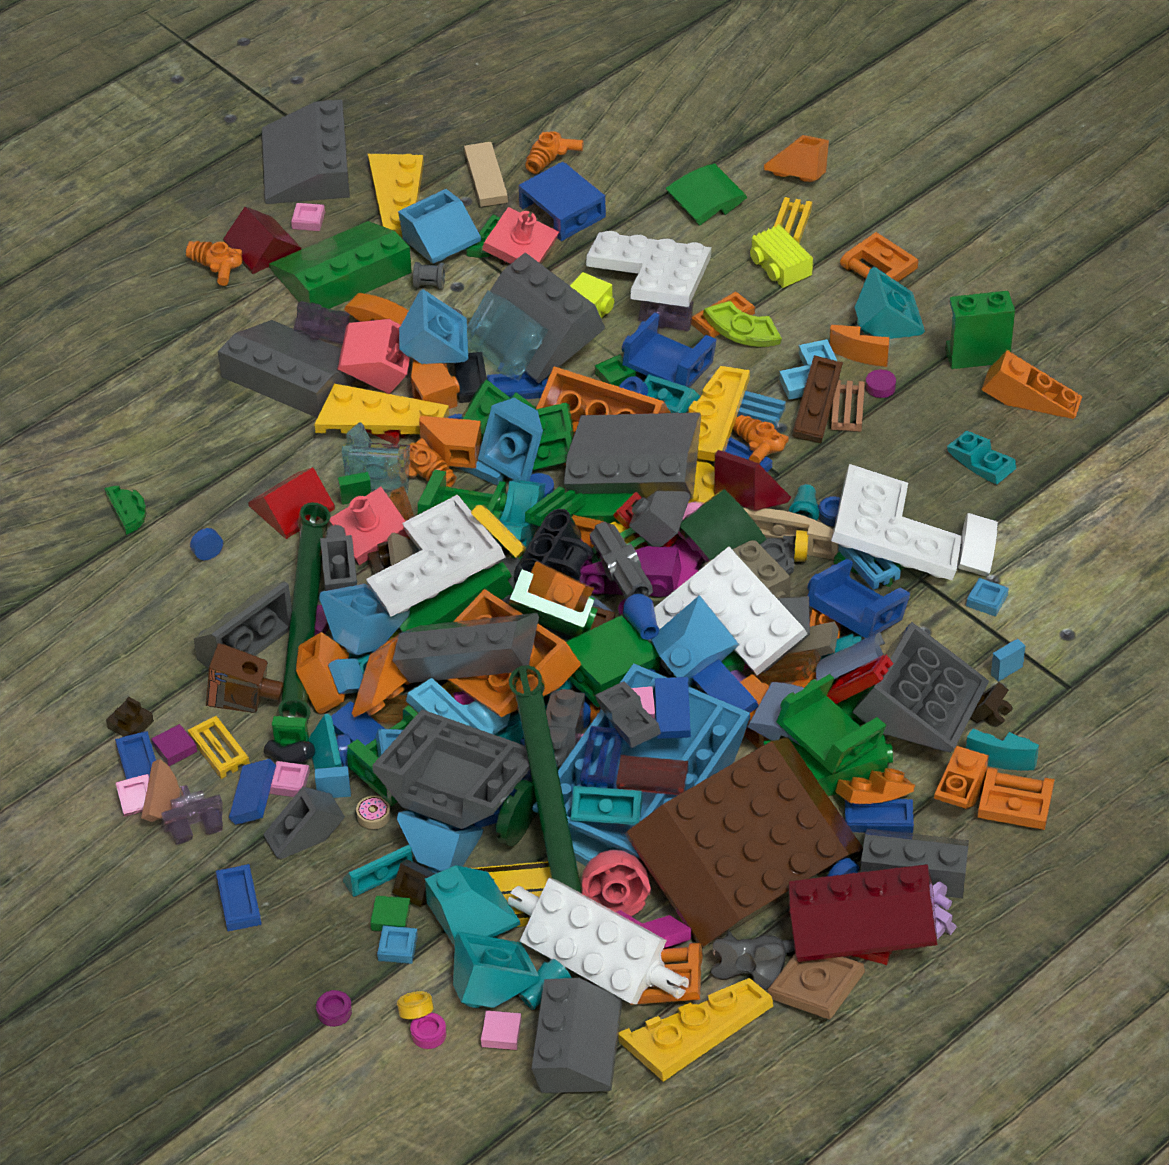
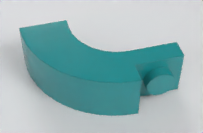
M515 479L509 481L507 500L499 521L527 549L535 535L537 526L525 522V512L544 498L546 484ZM496 539V542H497L501 547H505V546H503V545Z

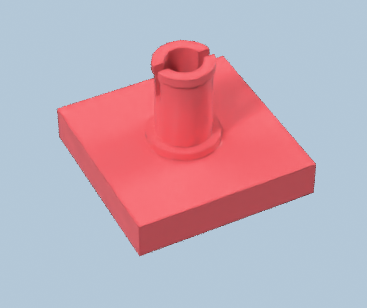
M508 207L485 240L482 250L510 264L526 252L541 264L557 240L559 231L536 221V216L533 213L531 217H528L530 211L518 212Z
M379 487L365 497H355L350 502V506L330 518L332 526H342L346 536L352 535L354 557L358 565L368 560V553L378 551L377 544L387 542V538L391 533H397L404 537L408 536L402 524L405 522V519L382 487Z

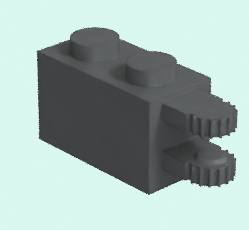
M331 525L326 532L327 538H320L326 591L357 585L352 535L346 536L342 526Z
M569 689L551 692L546 714L557 767L562 766L581 739L584 728L585 693H578Z

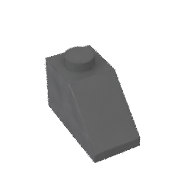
M655 491L647 499L642 497L632 508V513L634 514L629 527L652 546H663L678 534L691 495L686 491Z
M302 787L263 835L276 857L283 859L326 841L345 816L332 794Z

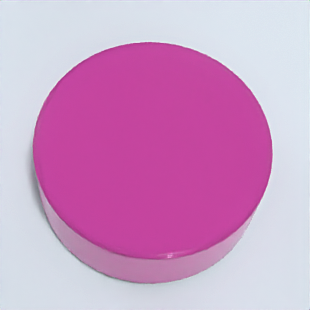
M430 1013L424 1017L413 1019L410 1026L412 1041L420 1048H436L446 1039V1023L436 1013Z

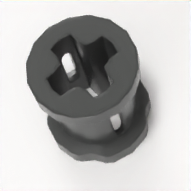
M415 262L413 270L414 288H419L420 285H430L443 289L445 285V263L433 266L421 265L420 262Z

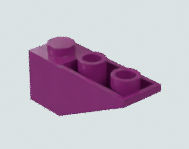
M646 546L635 550L639 557L641 568L652 585L653 593L649 596L668 597L677 589L682 568L678 548ZM601 561L582 567L580 582L594 588L592 594L623 595L616 582H611L608 579Z

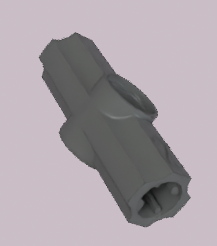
M605 521L595 525V529L589 534L590 540L601 558L602 566L608 579L611 582H616L626 599L634 594H643L648 597L653 593L652 585L641 568L639 557L632 544L627 545L614 524H608Z

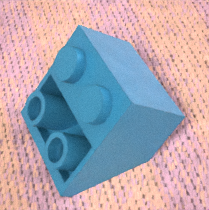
M447 189L398 211L403 240L433 264L481 241V236L462 201Z

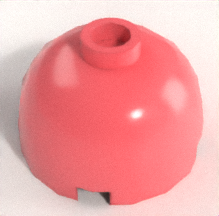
M608 850L601 852L588 862L582 872L581 894L614 912L622 910L632 917L643 909L648 893L650 895L651 887L644 865L636 856L625 851Z

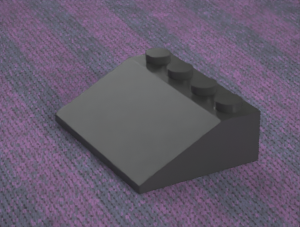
M342 100L313 102L262 127L266 204L350 197Z
M526 252L502 271L468 325L470 330L538 384L551 374L554 366H561L606 329L596 306Z
M274 320L235 333L218 350L222 378L318 418L334 383L350 386L356 380L355 377L338 370L341 348Z
M700 412L581 415L567 455L564 485L567 491L573 490L575 494L637 492L645 499L655 491H686L691 495L690 498H693L701 424Z
M911 622L892 643L886 653L893 662V665L888 668L889 671L883 676L884 678L881 682L865 689L853 713L865 724L878 717L887 725L883 734L951 753L955 749L989 680Z

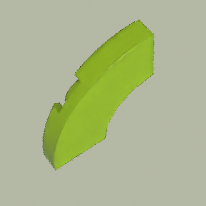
M731 301L704 308L703 315L708 323L717 332L732 341L755 347H769L781 344L782 338L770 316L757 317L746 314L737 309Z

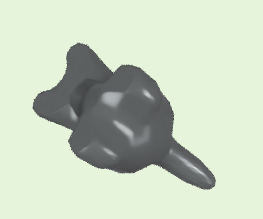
M727 931L724 938L716 939L713 942V955L720 962L712 966L711 973L714 977L720 979L731 978L741 973L750 974L753 976L754 982L762 989H769L783 969L786 954L796 951L794 939L783 941L776 936L765 934L752 939L739 940L730 931Z

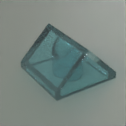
M348 442L342 446L345 476L368 472L371 481V491L382 487L385 492L408 493L410 445Z

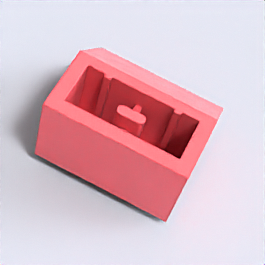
M390 319L349 323L345 330L338 370L390 394L407 375L410 357L399 350V328L401 325Z

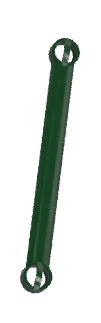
M314 502L302 506L297 520L298 527L300 528L292 613L282 701L276 716L285 717L283 711L289 710L288 717H295L297 711L303 718L307 719V724L311 714L310 707L307 704L308 694L296 672L299 645L315 635L322 568L320 538H325V532L331 518L329 510L324 505ZM310 515L309 521L304 516ZM316 517H320L323 523L315 524Z
M529 665L520 666L511 673L509 686L517 701L551 878L581 893V883L543 699L545 683L540 672L535 667ZM530 674L538 679V685L533 691L530 689L527 677ZM520 677L524 693L516 690V683Z

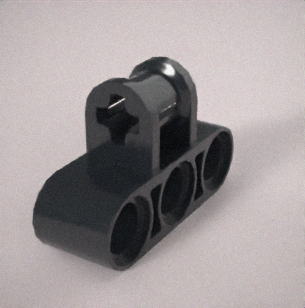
M556 509L545 517L515 568L514 576L517 580L521 570L531 572L536 561L577 581L580 579L582 567L586 560L592 558L594 552L588 544L581 541V532L567 510Z

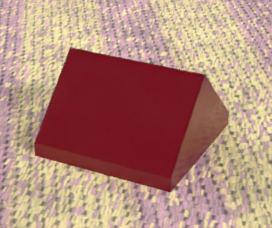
M248 207L243 208L223 238V242L228 247L242 250V264L252 274L268 268L269 263L302 250L297 242L272 216Z
M717 450L715 453L714 495L725 489L742 507L753 511L785 504L792 498L759 463L721 450Z

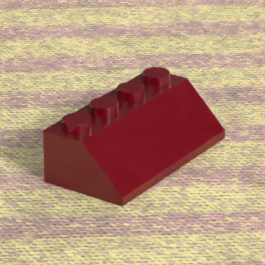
M928 864L789 881L790 914L798 962L938 945L934 889Z

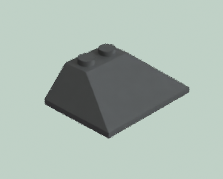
M423 709L373 764L374 773L403 808L460 829L494 814L513 791L517 783L530 770L526 746Z

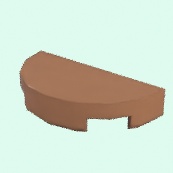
M161 759L152 762L141 816L142 819L154 822L165 819L173 814L180 802V789L177 779L170 767Z

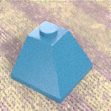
M422 289L417 294L399 328V350L421 364L465 362L468 360L467 318Z
M516 398L492 405L478 460L513 480L529 481L543 433L538 411Z
M366 584L320 592L319 596L334 641L344 646L346 651L353 655H364V653L378 649L408 618L410 612L408 610L390 617Z
M700 595L660 628L658 635L651 639L659 656L676 677H688L689 687L694 685L692 679L694 675L717 659L722 661L740 645Z
M411 810L399 812L397 816L399 825L412 848L417 862L428 866V870L436 874L455 865L463 866L484 830L473 825L460 829Z

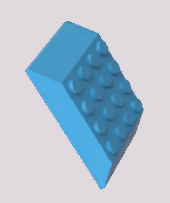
M633 663L621 682L625 681L631 688H653L656 720L655 678L667 677ZM689 687L691 737L657 739L656 736L631 748L601 709L558 770L569 827L640 858L625 835L635 825L571 820L573 786L642 791L641 821L662 804L733 764L750 719V712ZM536 802L533 806V811L539 813Z

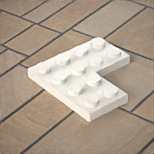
M605 231L598 233L587 254L586 266L638 273L631 288V299L689 307L710 261L712 247H705L696 242L683 244L676 243L672 239L654 240L647 239L643 235L625 236L619 235L614 231Z
M849 464L831 541L845 548H853L869 553L875 558H884L899 563L906 568H915L930 573L937 578L953 580L957 569L962 536L902 517L908 483Z
M458 495L403 522L402 524L407 535L420 551L366 579L371 591L390 617L408 611L411 606L425 599L435 597L440 591L454 584L464 582L469 576L482 569L491 568L496 562L505 558L501 546L470 513L471 510Z
M727 547L654 607L657 625L660 629L700 595L740 644L734 649L735 652L756 675H759L807 635L803 626L730 547ZM661 658L660 665L670 675L672 671Z

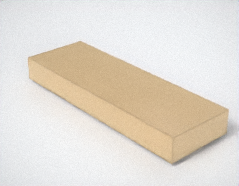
M492 142L464 146L465 157L480 207L508 203V195Z

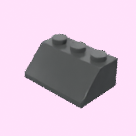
M283 581L266 586L258 593L251 595L233 611L226 613L222 619L211 627L201 631L194 638L197 660L209 669L218 643L256 656L289 632L292 613L289 584Z
M867 828L864 838L861 872L928 864L932 885L941 882L947 886L946 897L963 898L969 840Z
M580 978L544 979L532 1062V1071L541 1093L612 1091L622 998Z

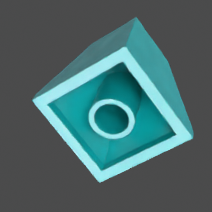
M876 267L871 268L854 307L858 317L857 324L861 327V330L865 334L889 337V339L922 335L925 329L913 292Z
M455 865L425 878L427 904L454 947L457 931L493 938L520 925L519 918L511 906L508 905L507 900L490 874L486 871Z
M457 931L455 937L453 986L461 1003L472 1008H480L481 1006L495 1008L538 982L540 976L521 942Z

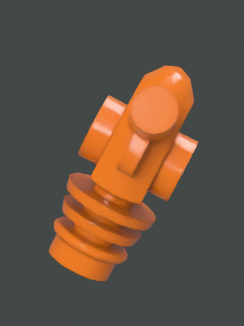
M553 131L542 132L530 150L525 167L529 172L537 174L554 161L558 154L564 155L567 150L583 151L584 140L564 139L560 133Z
M190 241L186 248L187 258L210 267L212 272H219L217 282L222 286L228 284L231 269L237 268L242 264V250L232 249L225 242H215L212 244L209 241Z
M744 415L736 418L733 430L749 444V449L754 451L749 457L750 461L760 464L766 455L783 451L785 444L789 441V437L778 433L770 422H762L761 420Z
M423 438L419 439L416 443L407 445L405 449L406 458L385 469L391 480L406 472L411 478L419 475L429 481L434 470L446 471V487H452L457 479V476L453 474L452 469H449L445 460L432 450Z

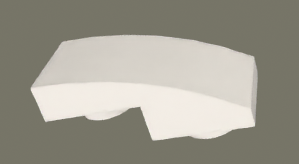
M970 513L966 514L957 568L986 577L990 574L997 537V521Z

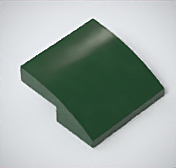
M725 489L719 491L682 520L679 528L680 533L692 551H699L706 562L714 559L727 547L734 549L748 541L753 540L761 544L766 540V537L749 514Z

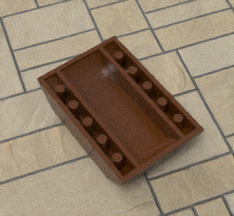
M789 738L771 741L662 804L625 833L684 924L691 928V934L696 942L701 943L702 949L713 943L716 939L726 935L727 931L731 932L789 896V881L819 878L828 873L840 860L844 858L851 859L863 851L862 845Z

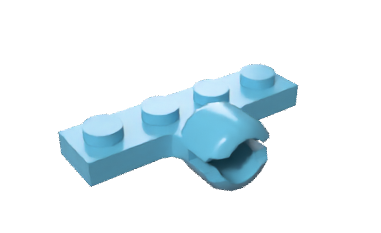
M433 678L408 692L406 702L417 712L423 709L493 735L506 728L510 718V713L500 717L476 700L467 705L460 704Z

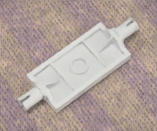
M548 878L540 898L521 886H517L512 890L511 894L518 898L509 897L508 905L531 916L520 942L550 959H556L566 968L631 1004H638L643 991L649 986L653 987L655 985L677 999L681 998L686 990L678 986L688 987L689 979L666 968L662 961L661 952L667 941L664 938L556 879Z

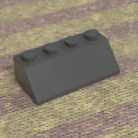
M537 613L420 625L399 633L393 662L409 683L423 682L431 678L443 680L512 673L520 666L529 665L539 616Z

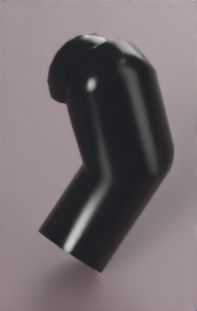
M269 740L264 747V754L276 761L301 764L314 756L315 747L309 741H298L283 746L275 740Z

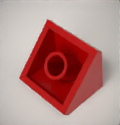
M313 467L293 474L248 502L249 507L285 539L300 531L297 520L300 510L305 504L314 502L324 505L329 512L335 510L333 501ZM310 515L304 516L309 521Z

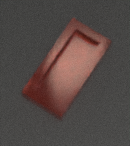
M621 755L616 781L617 789L679 795L685 792L689 769L688 761Z

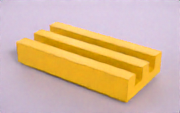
M784 197L774 226L776 227L778 224L783 226L788 210H790L791 213L785 230L790 234L798 212H802L793 237L800 244L812 210V202L806 201V204L803 205L801 200L795 199V202L791 203L790 198Z
M477 505L470 512L516 558H519L526 551V547L484 505Z
M217 716L188 729V735L221 779L227 776V771L230 770L234 773L238 771L239 765L250 764L247 754ZM210 727L215 729L236 757L231 758L218 739L209 730ZM200 732H201V733L203 734V736L207 739V741L210 743V745L213 747V749L217 752V754L220 756V758L224 761L223 764H222L221 761L217 758V756L214 754V752L210 749V747L207 745V743L204 741V739L200 736V734H199Z

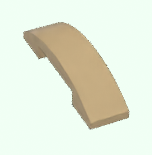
M743 508L762 533L765 534L766 538L783 539V535L796 536V530L807 531V535H809L807 555L834 560L835 555L838 553L839 544L831 541L833 529L823 523L803 515L782 510L764 508L753 511Z

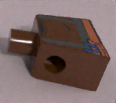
M218 643L209 666L206 706L254 713L258 711L262 697L280 701L284 682L266 678L268 662L265 659Z

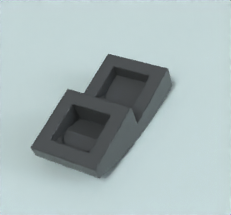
M625 681L595 695L597 702L609 721L631 748L661 734L659 723L642 707L640 696Z

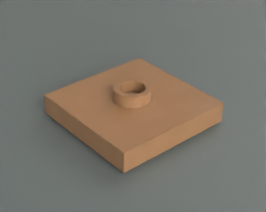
M795 953L769 987L768 994L775 1001L830 1020L865 973L864 964L846 957L798 962Z

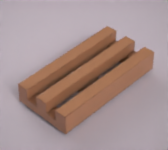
M838 380L833 399L831 430L862 431L865 382L859 381V386L853 385V381H847V385H841V380ZM840 393H846L844 423H838ZM852 394H858L856 424L850 423Z

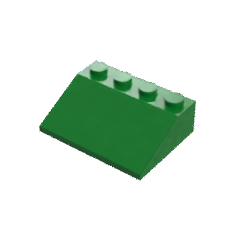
M370 221L269 263V268L311 317L353 299L358 293L365 294L412 273L410 247L396 231Z

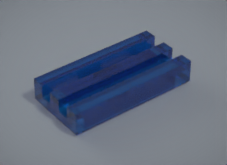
M590 727L580 777V786L587 787L588 784H592L596 788H601V786H607L610 789L615 788L624 739L615 728ZM602 735L603 739L596 775H590L597 736ZM615 737L608 777L603 776L610 739Z

